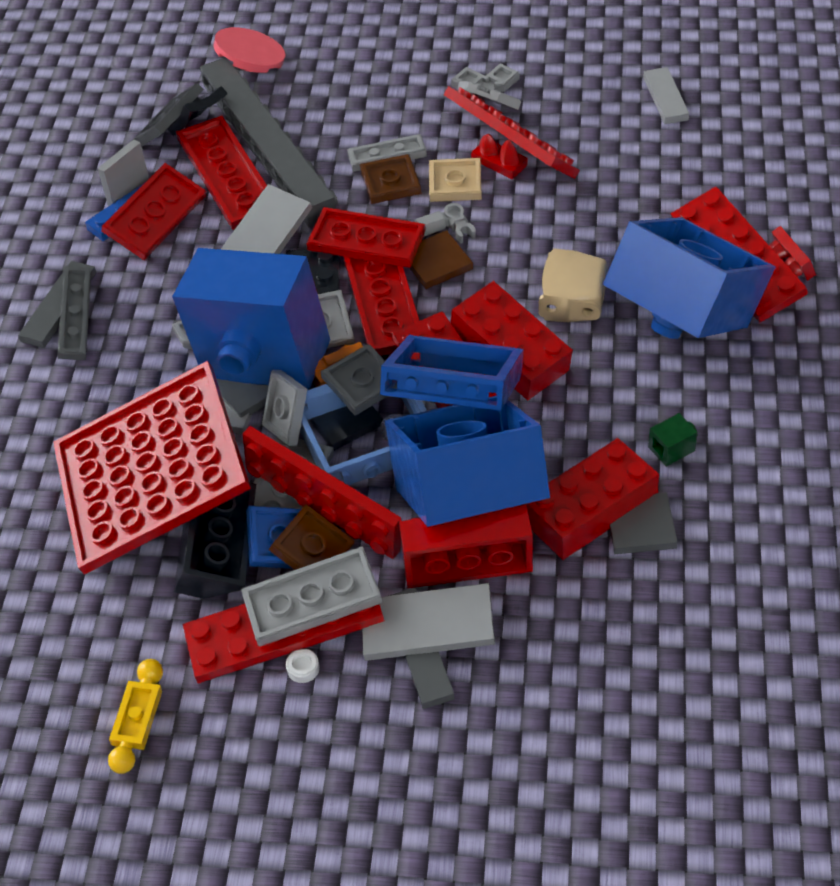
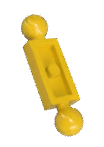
M145 659L139 664L137 676L140 682L128 681L109 738L111 745L117 746L108 756V765L115 773L124 774L134 767L135 755L132 749H145L162 695L161 686L156 683L163 676V667L155 659Z

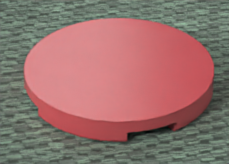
M230 27L218 31L215 35L213 43L215 52L219 57L224 56L231 60L234 67L249 72L267 73L269 69H279L283 65L285 59L283 47L273 38L261 32L247 28Z

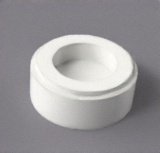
M309 649L295 650L286 659L288 676L295 682H309L319 673L318 657Z

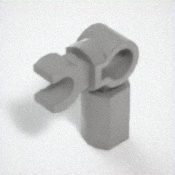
M458 203L446 205L444 212L437 211L414 220V222L425 224L426 231L423 237L444 230L446 226L455 232V238L460 244L463 243V234H469L472 239H475L476 236L474 225L468 223L464 215V209Z

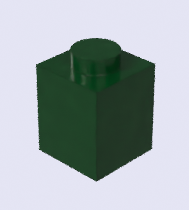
M678 413L650 428L648 448L667 467L695 451L698 432L693 423L687 422Z

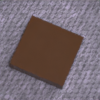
M409 154L359 164L371 204L422 194L421 185Z
M446 230L421 241L410 270L423 287L428 289L473 270V262Z
M306 504L273 542L269 551L296 570L348 552L355 541Z

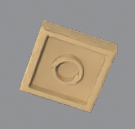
M480 158L429 160L430 202L482 200Z

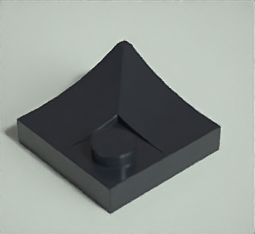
M220 86L201 97H197L192 103L185 104L181 115L167 128L173 136L177 135L176 131L184 129L190 120L200 116L208 107L219 102L228 93Z

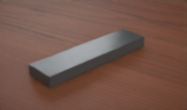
M70 261L68 264L70 267L91 268V280L96 274L95 266ZM63 273L19 333L20 342L45 348L59 328Z
M63 267L58 359L86 360L91 268Z
M411 588L388 596L415 593L417 591L416 588ZM439 652L405 655L423 709L455 700L454 692Z

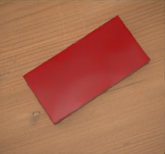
M164 163L102 225L101 231L142 260H145L206 197L207 191L167 163Z
M323 207L306 243L307 250L411 268L426 227L423 223Z

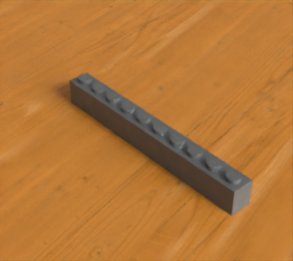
M226 57L200 66L203 86L207 92L222 86L228 93L216 104L279 189L311 203L313 208L304 219L308 228L315 226L323 207L336 209L335 205H338V200L334 191L328 190L323 177L315 173L314 167L309 160L306 161L299 146H294L289 133L281 129L278 119L273 118L268 106L260 102L257 92L250 89L247 79L240 76L238 68L234 67Z

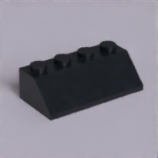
M249 482L251 489L183 524L173 592L206 599L240 591L245 587L249 555L246 510L249 505L254 506L257 484Z

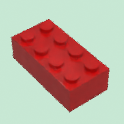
M494 280L451 310V324L463 342L523 349L522 374L514 389L527 401L569 371L573 350Z
M616 438L548 482L550 498L526 503L531 530L562 560H565L608 531L610 524L658 493L659 473L619 438Z
M526 504L429 527L420 518L399 521L407 589L533 572V535Z

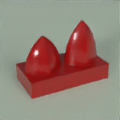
M491 134L484 135L480 140V144L471 152V158H480L481 165L510 179H514L528 165V158L517 152L510 139L505 141L503 145L496 143Z
M781 226L773 230L771 233L774 241L769 246L782 260L786 257L788 258L784 263L797 277L802 275L807 281L816 276L811 260Z

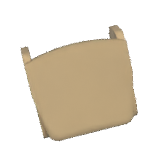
M553 248L548 253L543 270V295L539 297V315L544 317L546 321L555 322L599 319L606 288L603 285L608 270L606 260L574 250ZM547 305H554L556 308L550 309Z

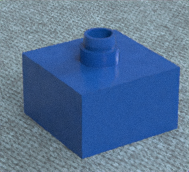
M682 217L629 221L603 285L651 311L654 316L651 328L660 335L678 339L684 330L697 338L748 328L776 266Z
M197 248L172 298L198 365L208 361L213 367L216 379L269 385L272 370H282L309 390L315 378V369L318 362L324 356L331 339L307 256Z
M497 396L489 397V401H497ZM507 400L501 411L452 405L385 420L396 490L427 527L550 498L541 425L509 400Z

